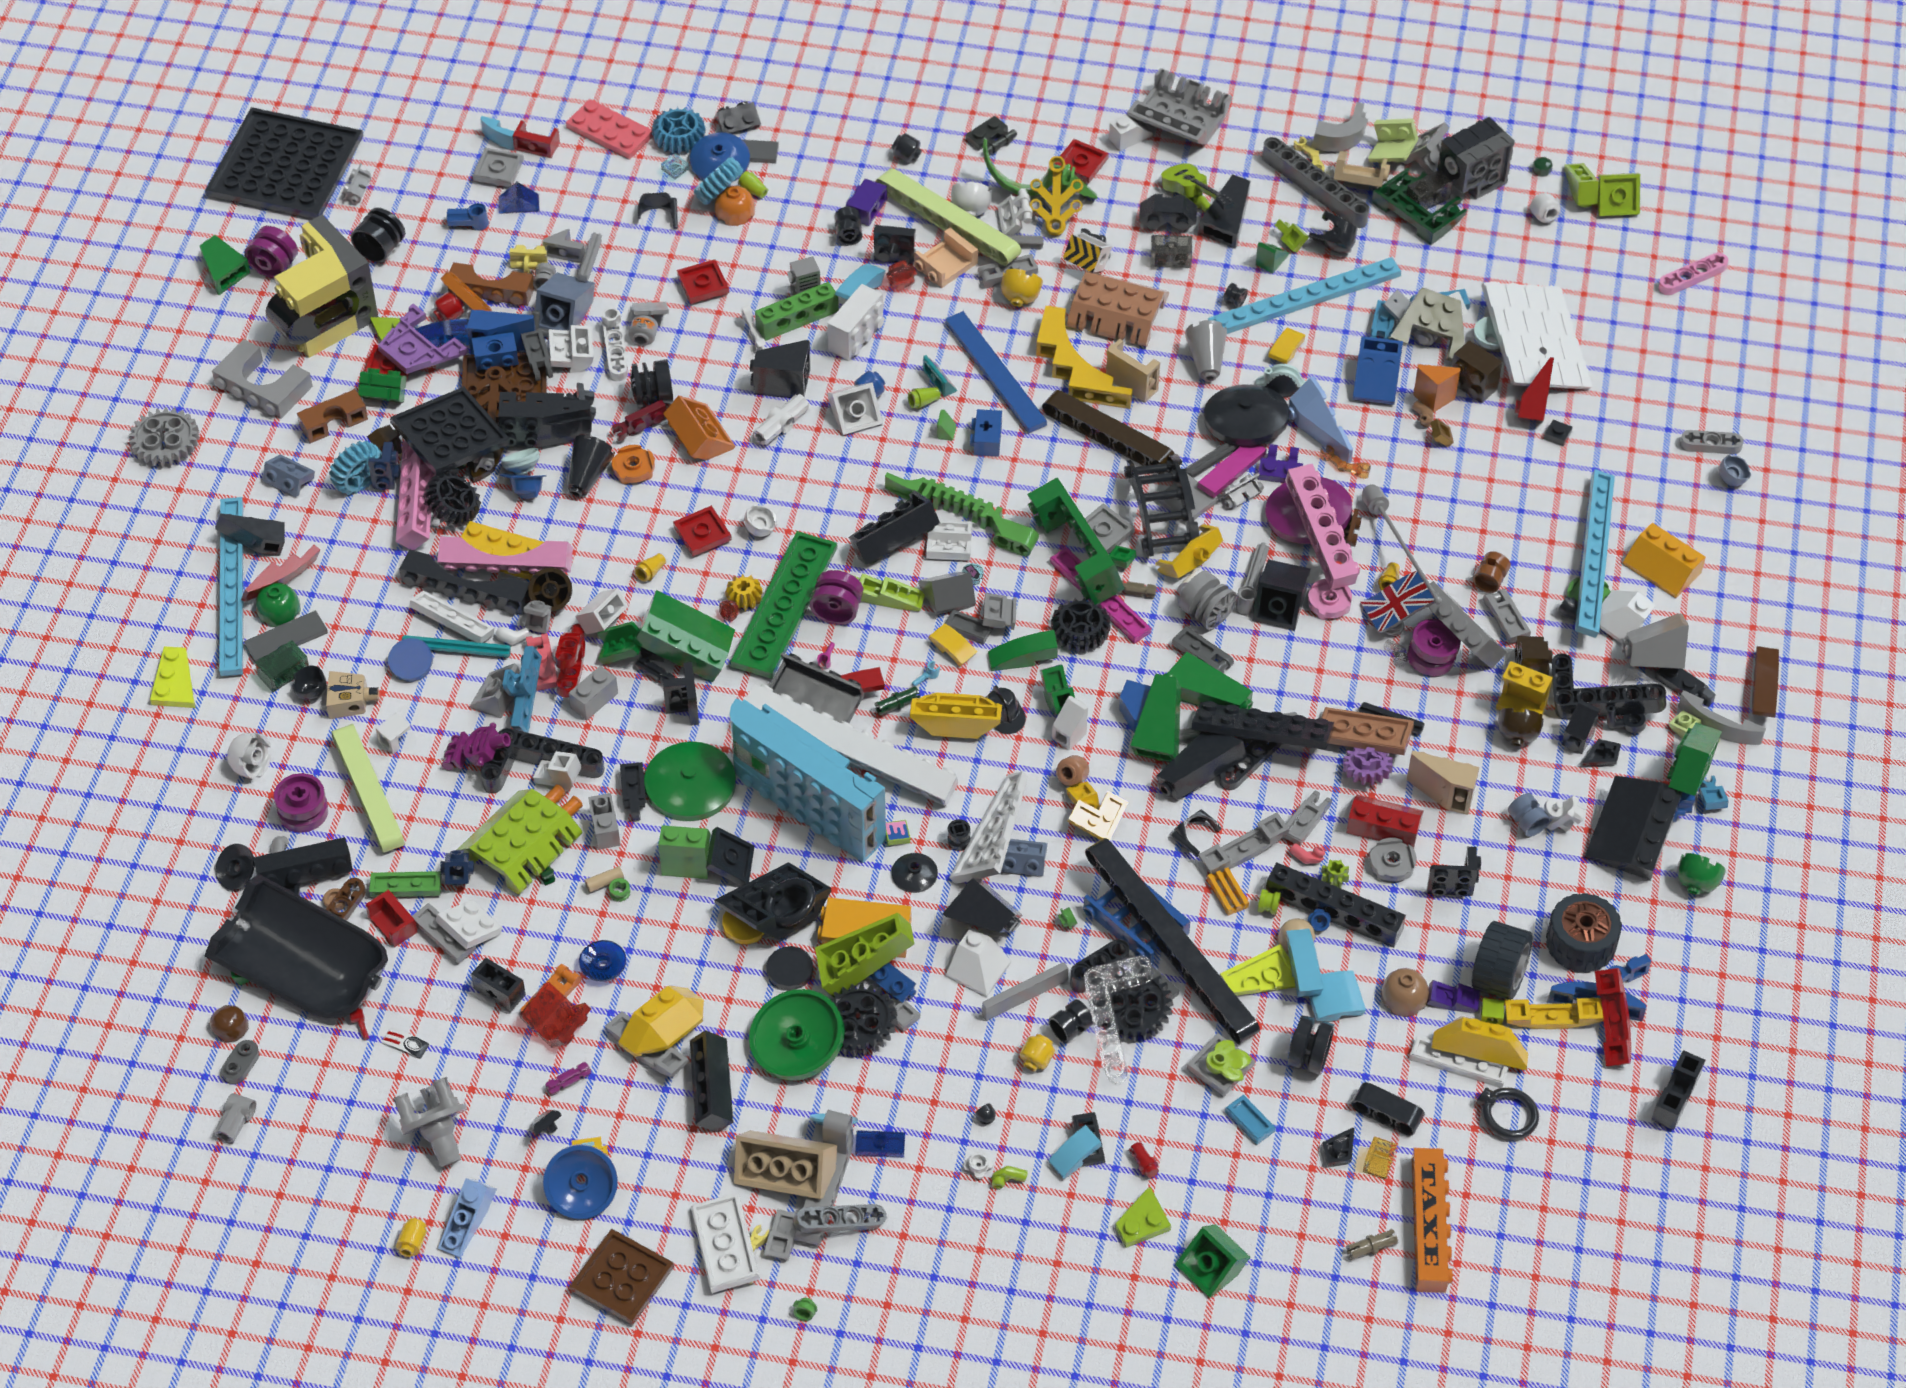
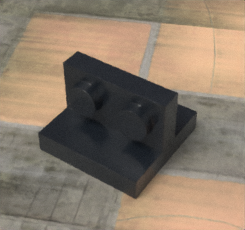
M692 662L683 663L684 678L662 680L666 714L688 711L690 726L699 725Z

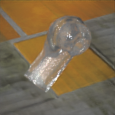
M1388 639L1384 644V649L1393 653L1396 657L1393 661L1394 665L1400 668L1404 667L1409 659L1405 647Z

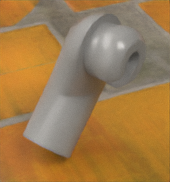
M275 837L272 841L271 853L284 851L288 847L286 844H289L287 837Z

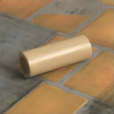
M620 866L587 878L584 881L590 893L608 886L614 879H624V875Z

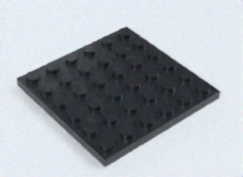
M251 107L206 187V196L315 219L322 215L364 136L363 130Z

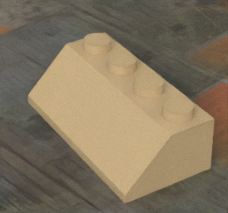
M752 1130L736 1136L734 1184L822 1199L836 1170L837 1145Z

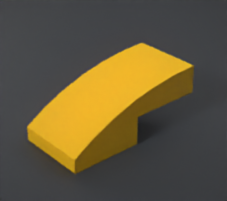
M1287 327L1274 343L1268 357L1287 364L1294 358L1296 349L1304 342L1306 335Z
M945 623L928 637L942 654L947 652L959 667L978 652L961 634Z

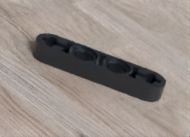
M1254 739L1245 748L1247 757L1243 760L1251 766L1245 769L1236 764L1221 773L1219 782L1221 787L1226 790L1238 788L1282 743L1269 742L1268 745V741ZM1262 748L1265 753L1258 755L1253 752V749Z

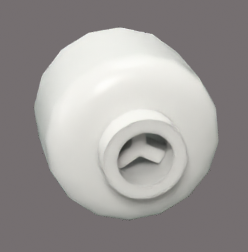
M1548 193L1537 195L1530 205L1532 214L1543 223L1555 220L1561 209L1559 202Z

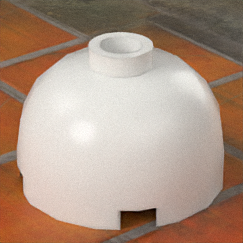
M967 182L966 186H960L961 183L952 186L951 203L973 216H979L986 212L990 205L992 191H988L986 185Z
M243 733L234 738L227 754L231 769L245 778L255 779L256 776L261 777L264 775L271 761V755L268 754V747H271L268 738L259 733Z

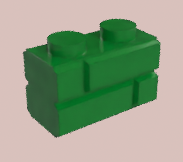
M367 368V372H360L358 394L364 398L404 402L407 378L406 376H400V371L388 370V374H382L380 369Z

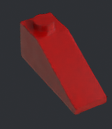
M1550 357L1521 396V401L1516 400L1514 413H1518V418L1544 421L1554 357Z

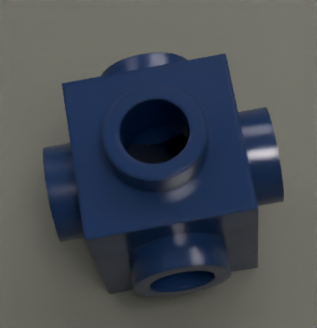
M461 850L445 853V861L440 862L441 875H445V884H469V875L474 874V861H469V853H464Z

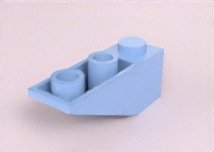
M465 1179L438 1249L457 1257L463 1255L489 1210L497 1190L496 1188L474 1179Z

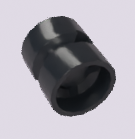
M843 207L837 210L834 214L837 241L846 246L859 243L863 238L860 212L853 207Z
M1078 999L1066 1005L1065 1011L1059 1010L1048 1019L1053 1033L1063 1043H1068L1078 1035V1031L1083 1032L1094 1024L1090 1010Z

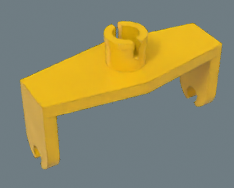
M1206 524L1200 525L1198 527L1199 531H1202L1200 536L1191 540L1172 562L1159 559L1155 563L1156 566H1159L1157 570L1162 575L1180 578L1202 565L1224 541L1219 528Z

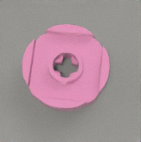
M1325 578L1316 581L1312 585L1307 601L1310 609L1317 614L1319 619L1338 618L1350 611L1352 592L1348 586L1330 590ZM1326 596L1335 599L1333 601L1326 600Z

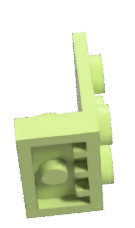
M1414 119L1376 120L1374 127L1378 142L1368 157L1369 162L1382 163L1383 158H1386L1387 162L1395 161L1399 163L1406 161L1419 139Z

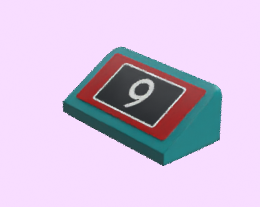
M924 355L923 371L939 389L941 394L946 397L957 392L956 387L940 367L927 355Z

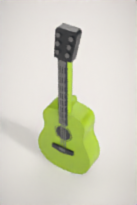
M1177 164L1161 173L1162 187L1167 191L1176 192L1188 198L1196 195L1202 196V193H1205L1215 199L1218 205L1225 211L1234 207V201L1226 194H1221L1207 186L1206 175L1199 173L1197 167L1192 164Z

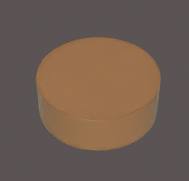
M333 888L324 894L323 902L326 908L340 889ZM339 903L336 905L335 910L340 911L344 909L347 904Z

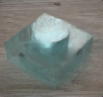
M674 154L661 163V170L673 179H677L689 170V163L677 154Z

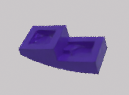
M1432 980L1429 983L1427 1004L1459 1012H1477L1480 991L1460 983L1453 987Z

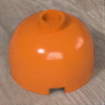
M741 186L726 187L716 197L715 214L717 219L725 221V224L729 226L746 224L751 216L753 218L755 215V202L752 194Z

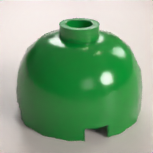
M275 583L264 588L256 598L258 618L262 623L270 624L271 627H278L292 621L301 612L300 600L296 592L283 583Z
M1686 853L1685 856L1682 854L1680 857L1677 874L1680 882L1687 887V892L1700 895V892L1708 893L1714 891L1721 884L1726 873L1725 867L1716 862L1715 866L1709 863L1710 858Z

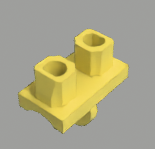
M516 245L515 248H510L509 250L510 268L524 269V273L529 274L530 269H536L539 263H548L547 250H545L544 246L526 249L524 245Z

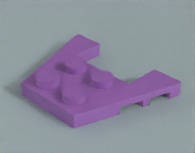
M414 303L410 305L404 317L401 316L397 326L392 328L378 345L379 351L406 374L468 354L467 347L456 338L437 348L413 327L426 319V313Z

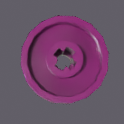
M268 225L259 229L244 250V256L248 259V264L259 274L268 278H274L286 271L298 255V247L291 236L277 227Z
M839 570L822 572L817 577L809 607L814 615L827 623L835 625L851 623L856 618L864 588L855 576Z
M1426 619L1418 623L1413 630L1407 651L1408 661L1415 670L1424 675L1442 676L1453 668L1460 649L1461 640L1441 620Z
M298 773L285 777L277 784L274 791V802L278 818L285 828L298 833L310 832L325 822L328 815V803L325 797L324 786L318 778L310 774Z

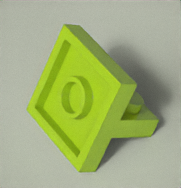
M1640 173L1598 175L1599 216L1640 214Z

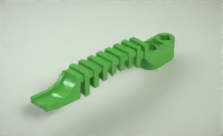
M888 472L885 475V489L901 498L910 499L909 494L915 490L930 501L933 498V507L936 510L943 501L944 511L948 512L953 505V513L958 515L960 510L963 509L964 518L968 519L969 515L973 513L972 522L976 524L981 517L980 528L986 529L987 526L991 527L995 534L993 542L1002 549L1022 556H1029L1039 539V534L1034 529L1002 518L1003 508L997 506L996 510H994L992 502L988 501V503H985L982 498L977 500L972 494L967 496L964 494V491L959 490L957 492L952 486L947 488L945 483L942 482L937 484L936 480L932 478L930 480L924 477L916 480H906Z

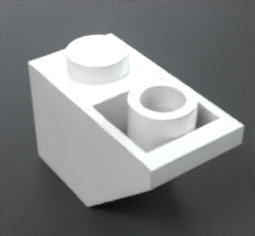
M1070 695L1052 727V739L1069 751L1087 734L1088 707L1084 702Z

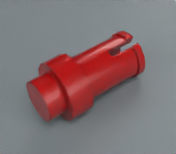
M1136 1142L1131 1145L1129 1153L1132 1154L1138 1163V1169L1141 1174L1147 1175L1148 1178L1156 1176L1159 1172L1156 1159L1149 1155L1142 1142Z

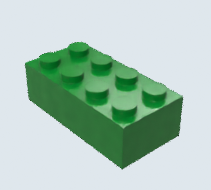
M1697 722L1693 728H1688L1674 755L1676 760L1671 765L1667 779L1671 780L1670 788L1696 796L1708 774L1722 731Z

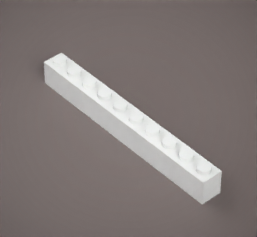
M754 684L746 701L759 710H762V706L767 704L849 759L850 763L943 806H947L958 785L957 776H955V772L948 768H943L942 770L936 767L935 763L925 758L920 760L914 757L915 755L909 750H898L894 748L891 742L887 740H882L881 742L874 739L871 733L864 730L859 732L845 721L837 722L833 720V716L826 712H821L820 714L813 711V707L806 703H801L800 705L786 694L778 695L767 685L762 684L759 686Z

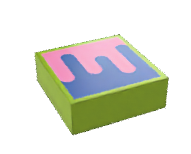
M906 820L886 822L887 846L910 843L911 838Z

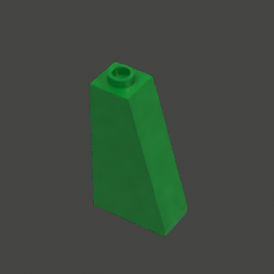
M1186 652L1168 671V674L1177 678L1181 686V701L1199 706L1201 702L1212 701L1218 705H1236L1239 708L1250 709L1253 706L1252 690L1189 652Z
M1155 674L1130 745L1135 755L1169 763L1179 754L1181 686L1177 678L1171 674Z

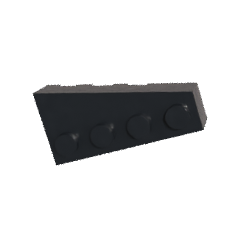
M914 490L909 494L910 499L906 502L903 500L895 504L896 509L892 512H883L879 515L876 523L869 522L848 537L858 559L865 565L873 564L881 556L895 552L904 543L914 541L920 534L932 531L936 525L940 524V521L931 501Z

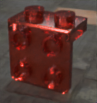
M546 982L542 984L520 1013V1018L551 1048L562 1045L566 1046L575 1037L573 1033L577 1028L585 1024L588 1020L587 1014L592 1008L585 1002L573 1005L551 983Z

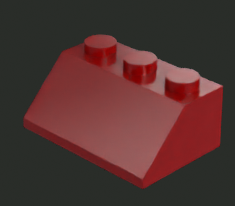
M1356 795L1349 814L1346 833L1376 841L1385 838H1398L1403 840L1402 843L1407 846L1410 845L1414 849L1424 810Z

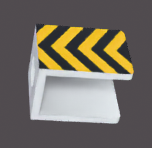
M1080 233L1079 237L1073 234L1070 236L1063 259L1092 273L1104 271L1112 245L1085 233Z

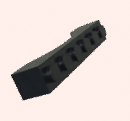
M410 549L399 568L401 581L409 586L414 585L428 591L445 594L449 597L464 599L470 603L475 602L489 608L500 609L510 614L523 616L524 607L531 601L528 590L530 582L512 577L488 582L462 579L443 570L433 560L431 555Z

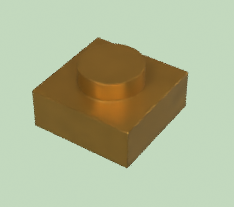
M1435 419L1430 423L1433 431L1432 437L1436 442H1440L1446 447L1454 443L1450 426L1439 419Z

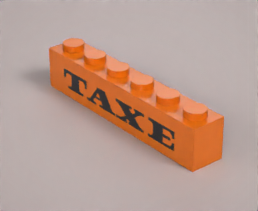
M1414 1148L1411 1163L1416 1292L1446 1293L1448 1284H1452L1453 1269L1448 1268V1261L1452 1260V1247L1447 1246V1239L1451 1238V1224H1446V1217L1450 1216V1202H1446L1445 1195L1449 1194V1180H1445L1444 1173H1448V1158H1444L1443 1149Z

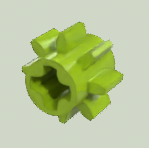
M1330 859L1328 866L1322 865L1321 880L1341 888L1343 882H1349V866H1344L1342 860L1332 861Z

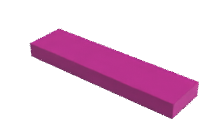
M1259 444L1240 446L1198 481L1197 488L1215 498L1223 489L1265 456L1267 449Z

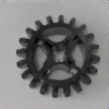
M448 471L432 477L424 489V505L429 506L427 512H432L433 518L437 517L440 519V523L446 522L447 527L452 524L455 528L460 525L464 527L469 521H473L479 513V507L482 502L479 501L480 494L475 493L477 488L472 487L471 481L467 482L464 476L458 477L457 472L451 474Z
M1074 598L1073 602L1066 600L1065 605L1060 604L1058 610L1054 611L1051 619V630L1055 631L1056 641H1060L1061 647L1067 645L1068 651L1072 648L1076 649L1077 653L1080 649H1084L1087 653L1089 648L1095 650L1097 645L1102 646L1104 640H1107L1111 629L1110 617L1107 615L1106 609H1102L1100 603L1094 605L1093 600L1087 602L1085 598L1082 601ZM1093 622L1097 624L1096 628L1093 626ZM1065 623H1068V624H1069V628H1066V626H1065L1064 624H1065Z

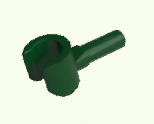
M550 865L545 871L540 873L545 886L555 882L554 870Z

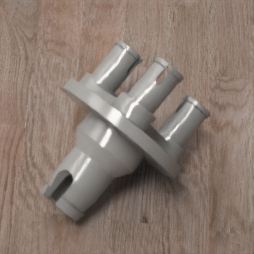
M447 1077L432 1082L433 1085L420 1090L428 1109L421 1114L414 1112L408 1093L393 1098L401 1117L399 1122L403 1135L420 1130L423 1138L431 1143L434 1154L439 1161L438 1164L441 1167L461 1160V1154H459V1149L453 1135L455 1124L452 1117L467 1110L466 1103L459 1104L457 1097H454Z

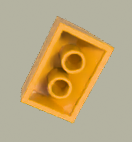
M1651 523L1638 536L1625 557L1623 564L1674 598H1677L1702 573L1706 557L1656 524Z

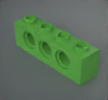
M828 281L755 311L756 328L764 340L767 341L835 314L839 310L838 296L835 295L836 291Z

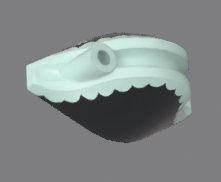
M1277 364L1271 368H1265L1264 375L1256 379L1255 385L1270 388L1283 397H1289L1306 381L1294 366Z

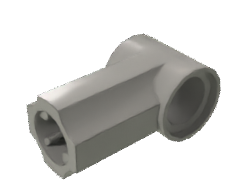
M231 1093L225 1103V1113L214 1131L215 1136L226 1143L234 1142L245 1121H249L253 1117L257 1105L256 1101Z

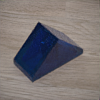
M518 181L499 196V214L540 212L539 194Z

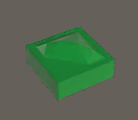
M1117 545L1109 556L1115 563V566L1128 568L1136 558V550Z

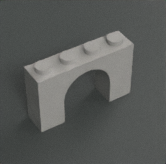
M243 339L212 370L214 383L219 389H224L235 397L246 400L252 406L265 410L269 415H275L282 419L313 387L310 372L293 364L273 383L266 385L252 384L247 381V378L263 362L259 346Z
M1432 581L1430 584L1437 596L1442 598V602L1438 605L1434 603L1428 606V608L1478 658L1490 668H1493L1507 652L1476 624L1446 591Z

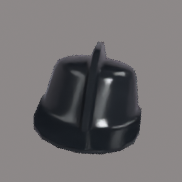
M995 685L993 690L986 696V698L994 703L1002 705L1001 722L994 728L1003 734L1017 733L1025 725V713L1015 694L1010 689L998 688Z

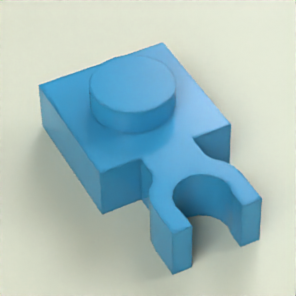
M1714 775L1711 776L1710 782L1703 781L1700 786L1699 796L1705 810L1728 808L1729 801L1723 786H1715L1716 778Z

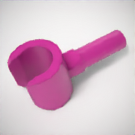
M833 642L829 644L825 653L818 655L817 663L819 666L825 660L827 661L826 668H830V656L835 647Z

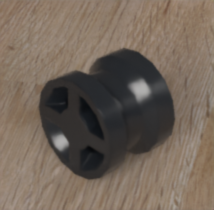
M1231 283L1224 293L1223 301L1231 302L1235 307L1239 308L1244 304L1248 290L1238 288L1237 284Z

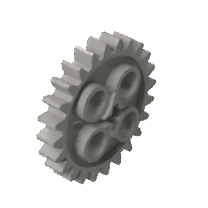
M167 407L164 408L163 412H160L157 408L155 414L148 411V417L141 415V422L135 421V427L130 428L129 443L133 454H137L139 460L144 459L145 464L152 461L153 466L157 462H160L161 466H164L165 462L173 465V460L175 459L180 463V457L188 458L187 452L194 453L193 446H198L197 440L200 439L195 419H191L190 414L185 415L184 410L177 413L176 408H173L171 412H168ZM163 441H165V449H164V450H163V447H164V446H163V443H162Z

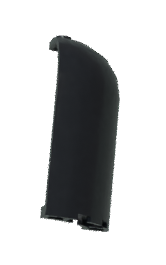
M260 874L247 882L241 898L235 906V909L238 910L236 916L232 921L227 919L222 927L211 936L204 957L308 1013L326 1019L342 1018L357 1010L371 992L379 988L382 982L381 975L388 962L387 951L377 938Z

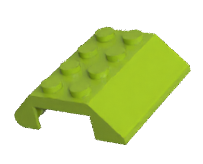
M532 788L516 792L456 850L469 853V861H474L475 863L480 859L505 876L507 888L516 894H520L527 888V885L533 882L532 878L523 868L524 865L534 875L539 876L542 870H545L558 858V855L564 852L554 836L557 834L563 843L570 846L573 840H576L583 832L566 810Z

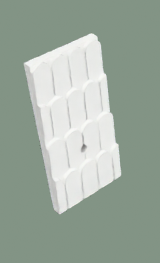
M1484 282L1481 284L1511 385L1529 386L1550 357H1554L1550 387L1590 389L1592 387L1586 362L1583 360L1579 341L1575 336L1570 313L1567 311L1560 287L1538 286L1534 284L1519 285L1516 283L1502 284L1498 282Z

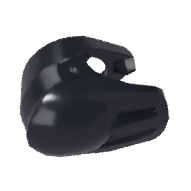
M1324 211L1322 219L1324 221L1330 220L1334 225L1331 231H1323V234L1310 232L1309 238L1334 252L1350 253L1356 241L1358 228L1344 219Z

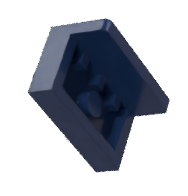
M384 442L381 458H369L368 460L373 489L395 490L396 478H400L401 468L400 465H397L398 452L394 451L393 442Z

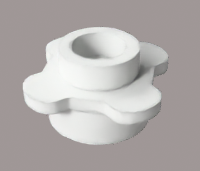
M974 1152L970 1156L969 1161L964 1163V1169L974 1173L978 1179L983 1178L985 1172L993 1168V1161L981 1152Z

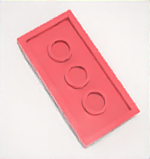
M591 99L566 121V128L629 160L653 137L652 129Z

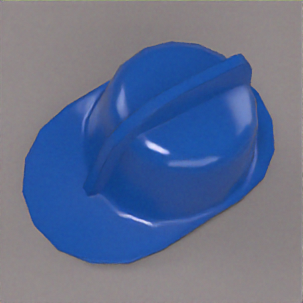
M499 474L502 477L510 478L514 493L523 499L538 497L542 489L543 477H547V475Z

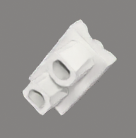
M1573 795L1564 802L1556 798L1546 801L1544 804L1545 812L1552 818V821L1546 828L1553 831L1560 827L1568 831L1574 822L1577 824L1582 822L1586 810L1577 805L1579 798Z

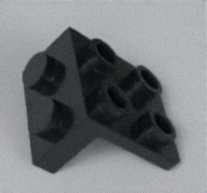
M1467 846L1464 866H1430L1427 894L1435 896H1473L1475 883L1479 882V870H1481V856H1477V847Z

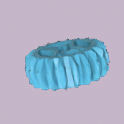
M733 157L728 158L694 189V194L704 205L709 204L743 173V168Z
M367 440L364 442L358 441L357 444L352 443L349 448L345 447V450L339 453L338 458L333 459L334 464L330 466L331 471L329 475L331 476L332 484L339 491L350 495L352 492L357 494L358 491L369 487L372 484L368 460L369 458H381L382 452L376 445L369 443Z

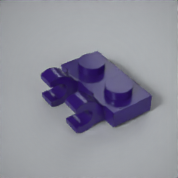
M1269 444L1268 457L1261 458L1258 472L1260 475L1257 480L1285 483L1288 469L1303 466V463H1297L1299 448L1291 447L1289 461L1276 460L1278 445Z

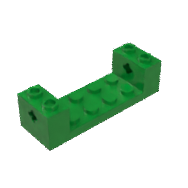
M1058 477L1027 494L1030 500L1028 507L1034 515L1033 519L1039 528L1042 526L1046 533H1049L1067 523L1070 529L1076 531L1074 534L1079 543L1084 544V549L1089 559L1074 567L1078 574L1075 576V579L1081 588L1080 591L1085 600H1093L1094 605L1125 589L1115 563Z

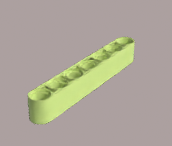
M354 724L331 731L336 748L382 853L404 846L405 842Z

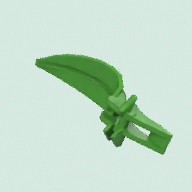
M984 138V161L995 181L1004 189L1016 195H1019L1018 191L1020 189H1026L1029 196L1038 195V192L1031 189L1030 184L1017 183L998 171L990 159L987 139ZM1070 164L1065 165V169L1061 172V191L1067 190L1073 180L1079 179L1074 174L1075 167H1072L1070 171ZM1054 165V168L1056 169L1061 167L1059 165ZM1050 167L1041 179L1046 189L1053 184V172L1050 170ZM1082 181L1083 189L1078 193L1097 199V194ZM1035 182L1033 184V188L1038 189L1040 187L1039 182ZM1079 182L1074 183V189H1079L1081 184Z

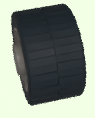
M1492 921L1487 927L1479 945L1472 971V987L1501 998L1513 999L1520 988L1527 969L1533 942L1532 933L1501 922Z

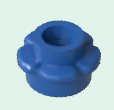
M1316 909L1313 913L1309 914L1308 922L1314 928V931H1325L1328 929L1331 921L1328 912L1325 913L1323 909Z

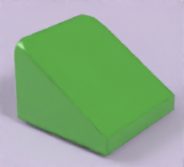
M941 409L937 423L938 439L952 441L956 431V423L944 409Z

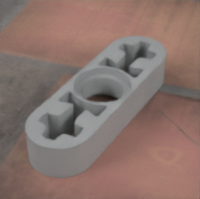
M1699 430L1684 431L1680 440V446L1686 451L1738 454L1742 450L1744 443L1743 437L1737 433ZM1706 440H1715L1717 444L1710 445L1706 442Z

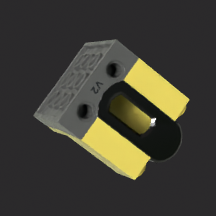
M323 214L301 226L303 232L299 235L301 246L308 259L274 277L276 294L272 296L266 307L268 321L289 343L296 345L297 349L300 352H304L309 358L371 324V317H379L369 262Z

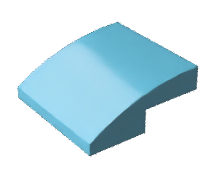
M1337 971L1321 974L1323 985L1321 995L1309 996L1316 1021H1338L1341 1016H1355L1365 1013L1366 1008L1354 971Z

